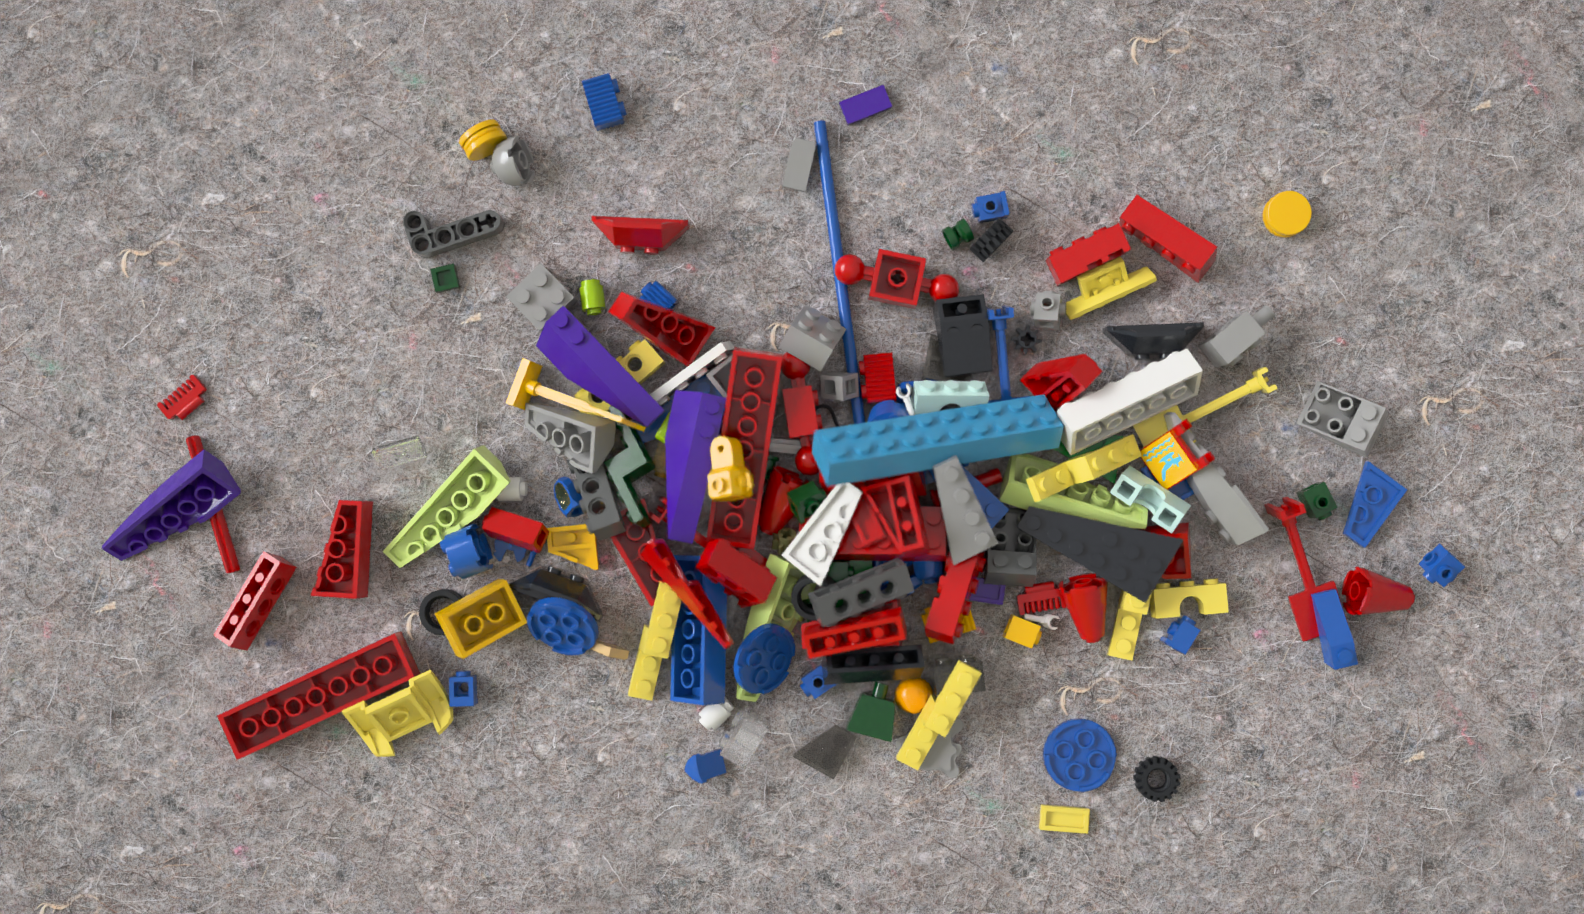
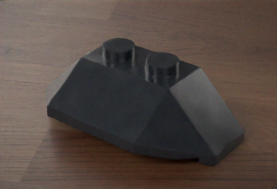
M1204 322L1106 326L1103 328V334L1127 356H1135V360L1150 359V355H1159V359H1165L1175 351H1182L1203 329Z
M548 566L547 569H539L509 584L512 590L540 600L556 597L575 602L585 608L595 620L600 621L603 617V613L590 585L584 583L585 578L575 574H571L570 577L562 575V570L556 567Z

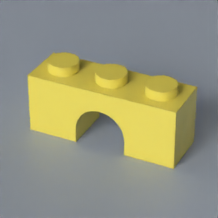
M1218 578L1203 579L1204 584L1195 585L1193 580L1180 581V586L1170 587V583H1157L1150 599L1151 617L1156 619L1180 617V604L1183 599L1189 596L1196 599L1200 614L1229 613L1226 583H1218Z

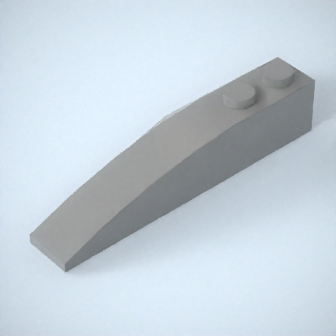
M1175 412L1164 414L1168 431L1182 422ZM1189 429L1181 434V437L1197 459L1208 452L1200 444L1197 443L1195 445L1193 441L1196 437ZM1210 462V464L1186 479L1206 511L1204 515L1211 524H1216L1219 528L1218 534L1223 541L1240 545L1270 530L1236 485L1232 486L1224 479L1226 475L1224 470Z

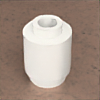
M509 477L511 482L496 499L498 501H522L523 497L528 494L527 482H523L522 477Z
M725 697L724 704L706 705L699 712L701 716L699 721L706 729L710 730L713 728L717 730L732 714L731 711L735 707Z

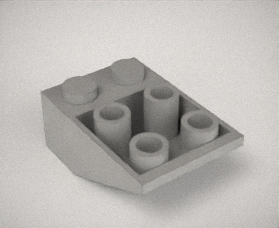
M1317 381L1296 424L1344 449L1368 458L1389 414L1383 406Z

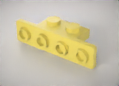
M1121 257L1076 277L1081 296L1066 302V316L1070 320L1079 318L1094 309L1101 308L1105 304L1123 298L1129 293L1145 288L1157 281L1156 275L1147 266L1127 274L1124 260Z

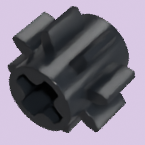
M1029 325L1025 327L1023 332L1020 328H1017L1016 333L1018 336L1011 338V341H1016L1017 345L1013 350H1023L1024 356L1027 354L1028 349L1035 353L1037 349L1034 345L1042 342V340L1036 337L1039 330L1033 332L1030 330ZM1025 335H1028V339L1032 341L1027 346H1025L1024 341H1021V338Z

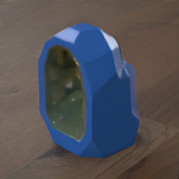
M565 476L559 478L554 484V496L560 511L567 518L578 517L584 514L579 500L583 498L581 493H577L573 479Z

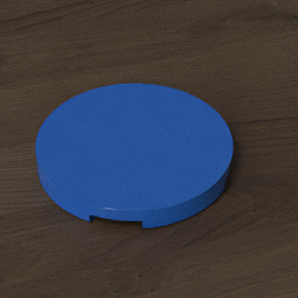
M556 597L541 599L534 603L527 616V626L532 636L536 640L540 639L552 647V651L564 655L584 654L586 650L595 645L599 636V628L594 617L585 608L567 599Z
M769 623L755 628L746 636L736 653L734 661V676L742 689L753 694H766L773 691L785 680L789 674L787 670L792 656H795V642L791 633L780 625Z
M1081 718L1070 719L1057 725L1048 735L1043 749L1044 764L1051 778L1061 787L1079 792L1091 791L1103 785L1111 776L1117 757L1116 747L1110 734L1094 721Z

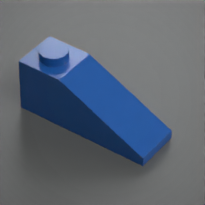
M1336 589L1311 594L1324 663L1334 670L1358 665L1354 640Z

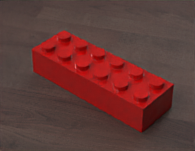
M920 507L930 553L905 558L898 551L877 515L887 539L864 548L852 521H850L833 560L892 561L899 558L901 561H946L947 532L942 515V507ZM812 516L805 518V523L803 524L799 522V532Z

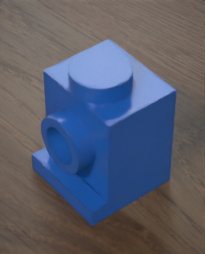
M1005 191L978 196L974 200L975 203L971 204L973 217L978 218V223L995 221L999 218L1006 219L1009 216ZM993 203L994 210H988L986 204Z
M1183 615L1182 619L1179 618L1177 622L1173 621L1167 630L1169 635L1167 638L1162 636L1160 641L1179 653L1186 655L1201 630L1195 627L1196 622Z
M822 664L801 677L803 683L800 687L807 697L812 695L816 699L837 684L824 685ZM816 678H820L823 681L819 687L813 684Z
M469 670L456 671V676L449 677V707L475 706L478 704L477 675H471ZM462 683L468 684L469 690L467 692L461 689Z

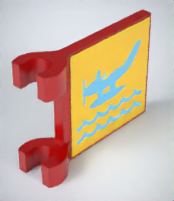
M1185 419L1140 450L1142 455L1140 458L1157 482L1167 490L1216 459L1211 451L1197 459L1187 446L1181 434L1193 427L1188 419Z

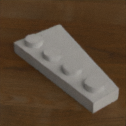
M956 455L934 465L933 469L951 552V560L953 565L998 544Z

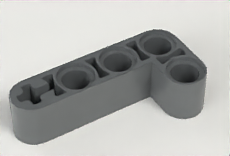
M492 210L483 211L431 229L428 219L418 211H409L403 218V226L411 249L423 258H430L498 235L505 226L502 217ZM415 218H420L421 225L416 229H412V221ZM491 218L495 220L493 223L494 227L492 228L487 225L490 223ZM468 225H474L473 234L465 236L464 229ZM445 233H451L452 238L450 242L443 244L441 241L442 236ZM427 240L429 242L427 250L420 251L419 244Z

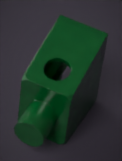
M875 681L872 694L861 692L847 722L846 730L888 742L892 741L895 701L886 698L888 684Z

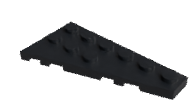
M1029 506L1017 526L1019 529L1144 603L1147 602L1183 542V539L1031 506Z

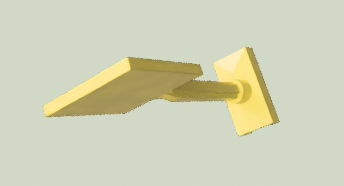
M1261 367L1253 371L1252 375L1254 378L1246 381L1245 385L1185 415H1182L1178 406L1175 405L1134 425L1133 427L1143 447L1168 432L1164 414L1167 412H1175L1182 421L1188 419L1191 423L1249 393L1254 394L1260 390L1262 393H1270L1278 389L1275 384H1266L1269 379L1267 376L1263 378L1262 374L1268 372V369Z

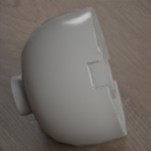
M519 136L501 141L494 148L492 160L490 161L492 172L503 183L512 186L529 184L533 181L535 171L530 172L529 162L534 163L530 148L524 139L518 140Z

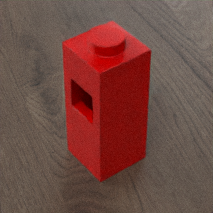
M491 507L482 523V529L489 537L537 553L541 552L549 535V530L543 523Z

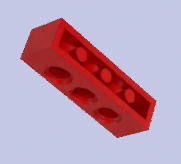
M263 551L213 636L229 647L248 651L297 567L279 555Z
M902 607L863 614L854 618H845L840 620L837 625L831 627H823L820 623L809 625L805 628L803 638L808 657L811 659L905 640L907 627Z

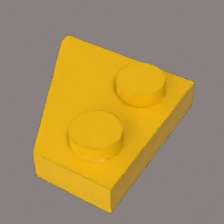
M586 524L547 528L549 530L547 537L549 553L594 570L599 569L595 534L590 535Z

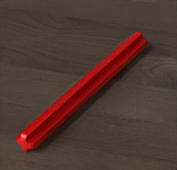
M199 435L186 438L187 447L192 459L204 448ZM221 509L209 519L227 574L239 571L240 566L224 513Z

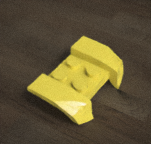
M431 670L409 679L410 687L368 706L365 701H362L342 710L343 715L375 756H395L393 740L433 722L439 735L452 723L453 707H449L448 694Z

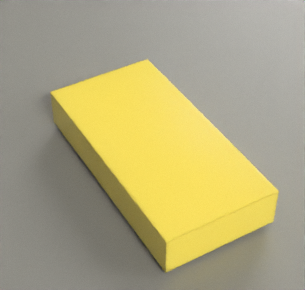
M1041 804L1039 829L1088 834L1090 809Z

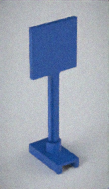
M1005 305L1002 306V313L1001 309H995L996 314H994V309L987 307L988 319L992 320V329L995 330L1001 392L1000 399L989 400L988 403L1030 397H1011L1005 329H1007L1006 319L1014 317V309Z

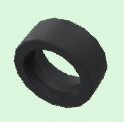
M805 574L794 586L791 594L792 605L802 618L817 621L814 610L804 604L801 599L803 588L810 583H816ZM826 575L822 586L826 587L836 582L829 575Z
M450 589L433 591L420 604L419 617L421 624L427 631L435 635H445L442 627L435 624L430 617L429 612L432 603L439 598H448L454 603L463 598L459 593Z

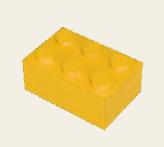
M497 579L435 613L455 655L463 659L527 623L507 580Z

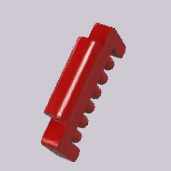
M190 375V379L186 380L188 386L182 383V388H177L180 395L173 391V396L168 395V399L163 400L164 403H157V407L167 419L173 420L178 416L181 420H184L205 402L201 395L207 391V388L197 376Z
M1053 581L1036 583L1032 587H1024L1025 593L1016 595L1020 615H1024L1025 611L1027 614L1030 613L1029 602L1033 613L1036 612L1035 601L1038 612L1042 611L1041 600L1044 611L1048 610L1047 599L1050 610L1054 609L1053 598L1056 609H1059L1060 605L1062 608L1067 607L1059 588L1054 587Z

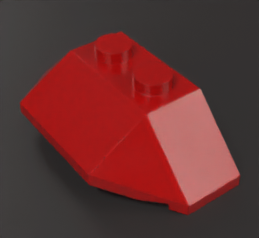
M592 216L594 225L616 249H620L621 253L633 254L635 250H644V254L657 255L659 251H665L689 229L688 220Z

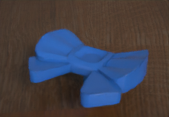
M495 539L494 546L496 552H494V556L498 561H502L506 550L514 551L517 562H520L525 557L527 549Z

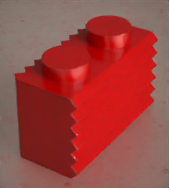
M892 352L863 355V361H859V373L864 375L865 385H861L862 399H866L867 404H875L885 400H895L896 402Z

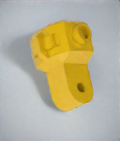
M723 436L715 438L710 447L712 471L708 474L710 498L713 501L723 502L750 498L753 495V480L749 470L744 467L741 443L736 438Z

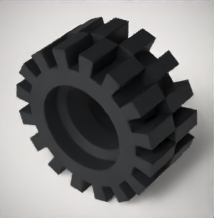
M999 218L972 245L970 250L984 262L1014 231Z
M1148 756L1144 762L1140 761L1138 763L1140 765L1138 768L1135 767L1136 775H1133V779L1136 782L1134 783L1135 787L1148 800L1165 802L1166 798L1170 800L1173 798L1171 795L1178 792L1176 788L1177 786L1180 787V782L1178 781L1180 774L1177 772L1176 766L1167 759L1158 756L1150 758ZM1154 770L1163 771L1166 777L1165 783L1159 788H1153L1148 783V776Z

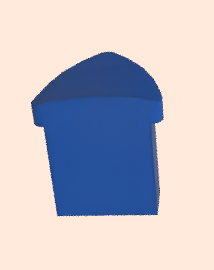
M715 749L701 755H693L685 765V772L694 781L701 784L707 782V779L727 773L721 749Z

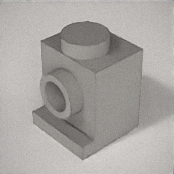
M832 371L820 374L821 398L845 401L859 397L858 373Z

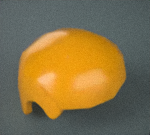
M922 678L901 680L894 690V700L897 706L911 714L921 713L930 695H933L930 684Z

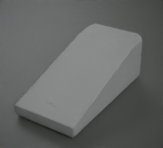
M793 137L782 187L806 192L817 146L816 142Z

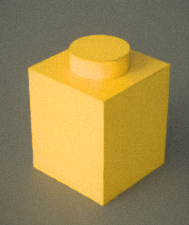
M1010 614L1002 636L1032 649L1033 645H1037L1040 641L1042 632L1039 630L1041 626Z

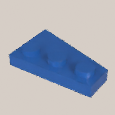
M1365 461L1343 534L1360 547L1366 548L1407 489L1372 463Z

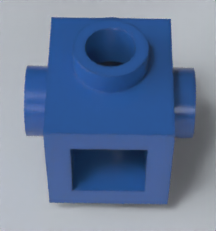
M1440 543L1431 552H1428L1419 563L1425 570L1422 575L1432 584L1437 581L1442 587L1455 580L1457 575L1465 568Z

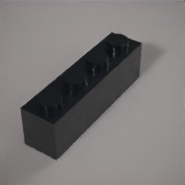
M921 645L861 648L823 656L821 661L824 685L920 679L925 668Z

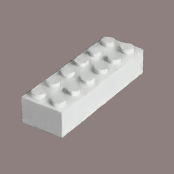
M1188 349L1180 352L1175 351L1167 358L1159 362L1154 361L1138 372H1130L1117 382L1107 383L1096 392L1086 393L1075 402L1063 404L1057 413V416L1064 425L1061 436L1062 443L1069 454L1073 455L1198 395L1203 370Z

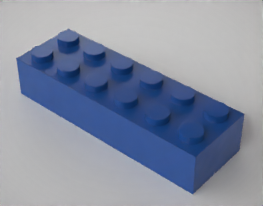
M674 555L687 580L699 581L726 628L727 595L724 593L725 587L720 582L714 584L696 568L701 555ZM681 601L672 639L670 701L697 705L724 704L726 649L685 603Z

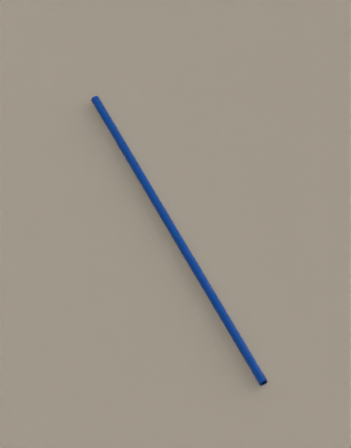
M816 121L814 122L840 324L846 328L842 336L847 373H858L859 397L850 399L853 423L860 424L866 422L848 287L837 279L834 271L836 262L843 256L826 122ZM872 561L873 568L884 564V561ZM887 585L880 587V590L885 589Z

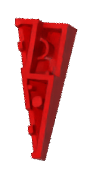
M664 539L650 540L641 553L642 557L725 649L734 644L732 638L699 581L687 580Z

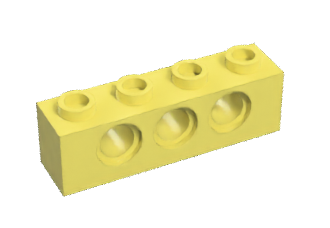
M645 339L642 342L638 340L628 349L630 352L624 358L622 356L616 358L640 385L665 364L664 360ZM633 359L641 360L642 367L640 370H630L629 365ZM584 388L574 395L576 399L587 402L594 408L610 412L609 407L611 405L604 401L596 403L593 398L594 395ZM580 411L581 413H586V414H591V415L600 416V415L595 414V413H587V412Z

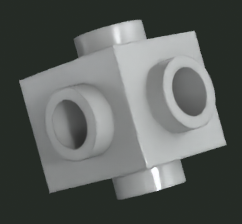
M1054 291L1036 294V301L1031 302V315L1034 316L1035 328L1060 330L1061 317L1066 316V303L1062 302L1061 294H1057Z

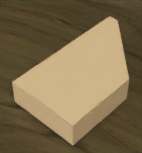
M599 640L590 648L607 657L623 660L627 659L629 651Z

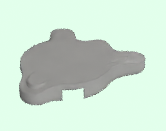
M959 717L954 721L946 737L938 734L919 769L928 771L939 770L952 779L958 777L959 768L955 760L961 753L962 747L959 743L953 742L952 738L963 728V721ZM910 731L896 739L895 745L898 751Z

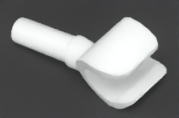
M909 383L906 384L908 389L906 395L901 392L900 386L897 387L896 394L898 397L903 398L909 416L915 415L910 399L913 391L912 386Z
M1024 614L1025 620L1042 623L1044 627L1052 630L1058 629V627L1051 626L1050 624L1053 618L1060 619L1056 615L1035 616Z

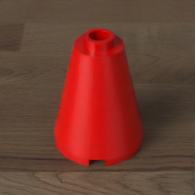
M774 466L770 473L759 515L758 524L761 526L760 530L768 535L778 534L779 530L784 528L794 516L790 509L787 492L810 481L806 479L803 482L796 472L781 466Z
M1354 567L1356 569L1354 571L1350 570L1343 581L1342 595H1346V602L1342 603L1346 612L1351 615L1358 616L1408 610L1415 601V594L1411 587L1363 567Z
M1095 573L1069 577L1070 582L1064 584V581H1061L1059 583V590L1080 638L1086 640L1087 643L1100 641V638L1105 635L1108 581L1104 578H1097Z

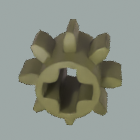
M782 528L778 534L773 533L772 550L777 549L778 555L782 556L796 538V531L792 528Z

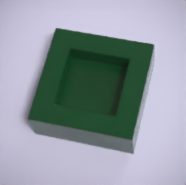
M455 264L430 269L436 293L460 288Z

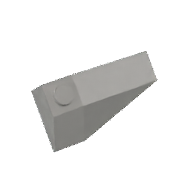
M530 402L526 403L524 426L542 441H548L555 447L554 451L559 455L564 454L570 459L569 463L575 468L592 474L597 472L614 446L615 421L596 415Z

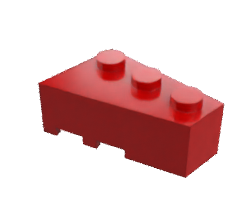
M1085 353L1036 363L1020 381L1034 396L1045 395L1054 411L1057 412L1063 404L1070 402L1083 392L1103 371Z
M716 539L708 542L696 565V568L714 584L720 582L725 587L724 593L727 596L733 594L739 599L737 604L741 608L766 603L777 579L775 575L770 573L769 568L755 563L751 560V556L737 551L725 539Z

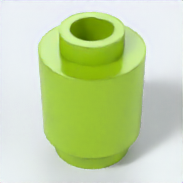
M600 280L582 281L579 288L582 311L587 312L588 316L602 314L601 310L606 309L604 289L603 285H600Z

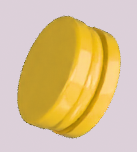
M490 119L468 129L459 139V144L469 160L477 161L492 155L494 148L501 141L507 139V136L502 131L498 121Z
M1283 191L1266 203L1262 217L1264 225L1270 233L1278 237L1287 238L1300 233L1308 226L1312 210L1310 203L1302 194L1295 191Z

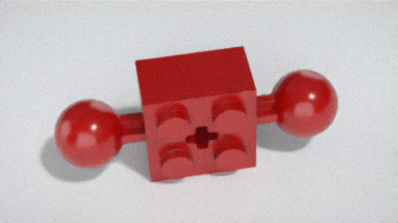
M879 249L875 267L865 266L858 256L847 254L838 259L834 268L837 279L845 285H854L861 280L871 281L868 300L915 309L920 292L929 293L935 302L939 299L956 298L959 294V284L949 274H939L933 279L923 278L927 258ZM895 274H899L903 282L894 284L891 278H894Z
M786 352L782 358L781 371L791 380L792 388L782 389L790 439L800 438L801 448L795 455L797 469L804 475L812 476L819 473V467L812 454L814 431L822 430L823 428L821 414H816L815 406H819L817 390H812L811 385L806 386L805 376L809 373L811 366Z

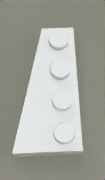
M731 341L720 342L651 393L650 396L660 406L664 405L670 400L669 395L674 393L675 390L683 391L689 386L688 382L693 378L699 379L708 372V368L713 364L718 365L728 357L727 355L733 351L734 345Z
M851 483L835 486L782 554L784 558L819 586L823 584L863 494Z

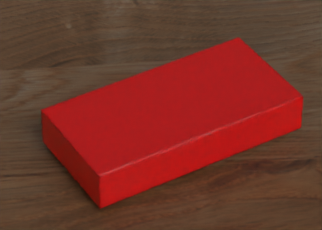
M863 494L851 521L864 548H867L887 539L870 501Z

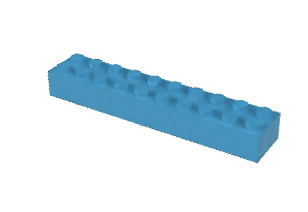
M1037 395L814 431L812 454L827 486L933 469L934 465L955 455L960 464L1059 448L1064 425L1046 396Z

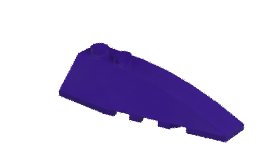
M564 305L545 322L536 346L568 380L647 428L665 412Z
M675 390L665 434L668 539L693 544L707 488L708 474L712 466L710 447L713 440L719 435L726 402L724 397L703 392Z
M203 449L150 494L102 545V550L123 561L148 549V545L154 542L161 543L175 532L179 531L182 533L196 522L201 524L207 521L240 495L241 490L225 464Z

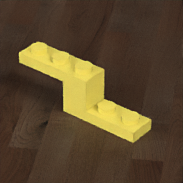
M1131 434L1095 451L1072 457L1027 478L1026 481L1034 502H1037L1074 484L1096 479L1142 455L1134 434Z
M659 581L650 624H644L628 690V696L652 701L662 658L668 659L682 600L666 582Z
M1121 589L1107 655L1133 660L1142 614L1147 615L1151 595L1147 602L1144 603Z
M958 660L939 696L930 695L896 755L898 761L919 770L938 734L943 737L947 736L980 678L981 671Z

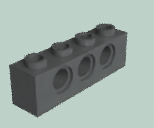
M570 459L567 460L571 473L576 475L573 483L577 493H581L583 498L579 500L583 513L588 515L589 520H586L585 523L590 535L595 534L598 541L625 532L626 528L612 483L606 474L605 461H603L597 472L592 474L575 468L569 463ZM601 509H605L602 513L597 514Z
M897 558L810 592L808 595L817 621L823 627H831L847 617L854 618L860 616L863 613L862 611L867 609L880 608L885 605V602L892 599L899 600L905 598L908 595L907 593L913 592L914 589L906 564ZM888 581V586L880 590L881 584ZM862 590H866L865 596L858 599V594ZM843 599V604L835 608V603Z

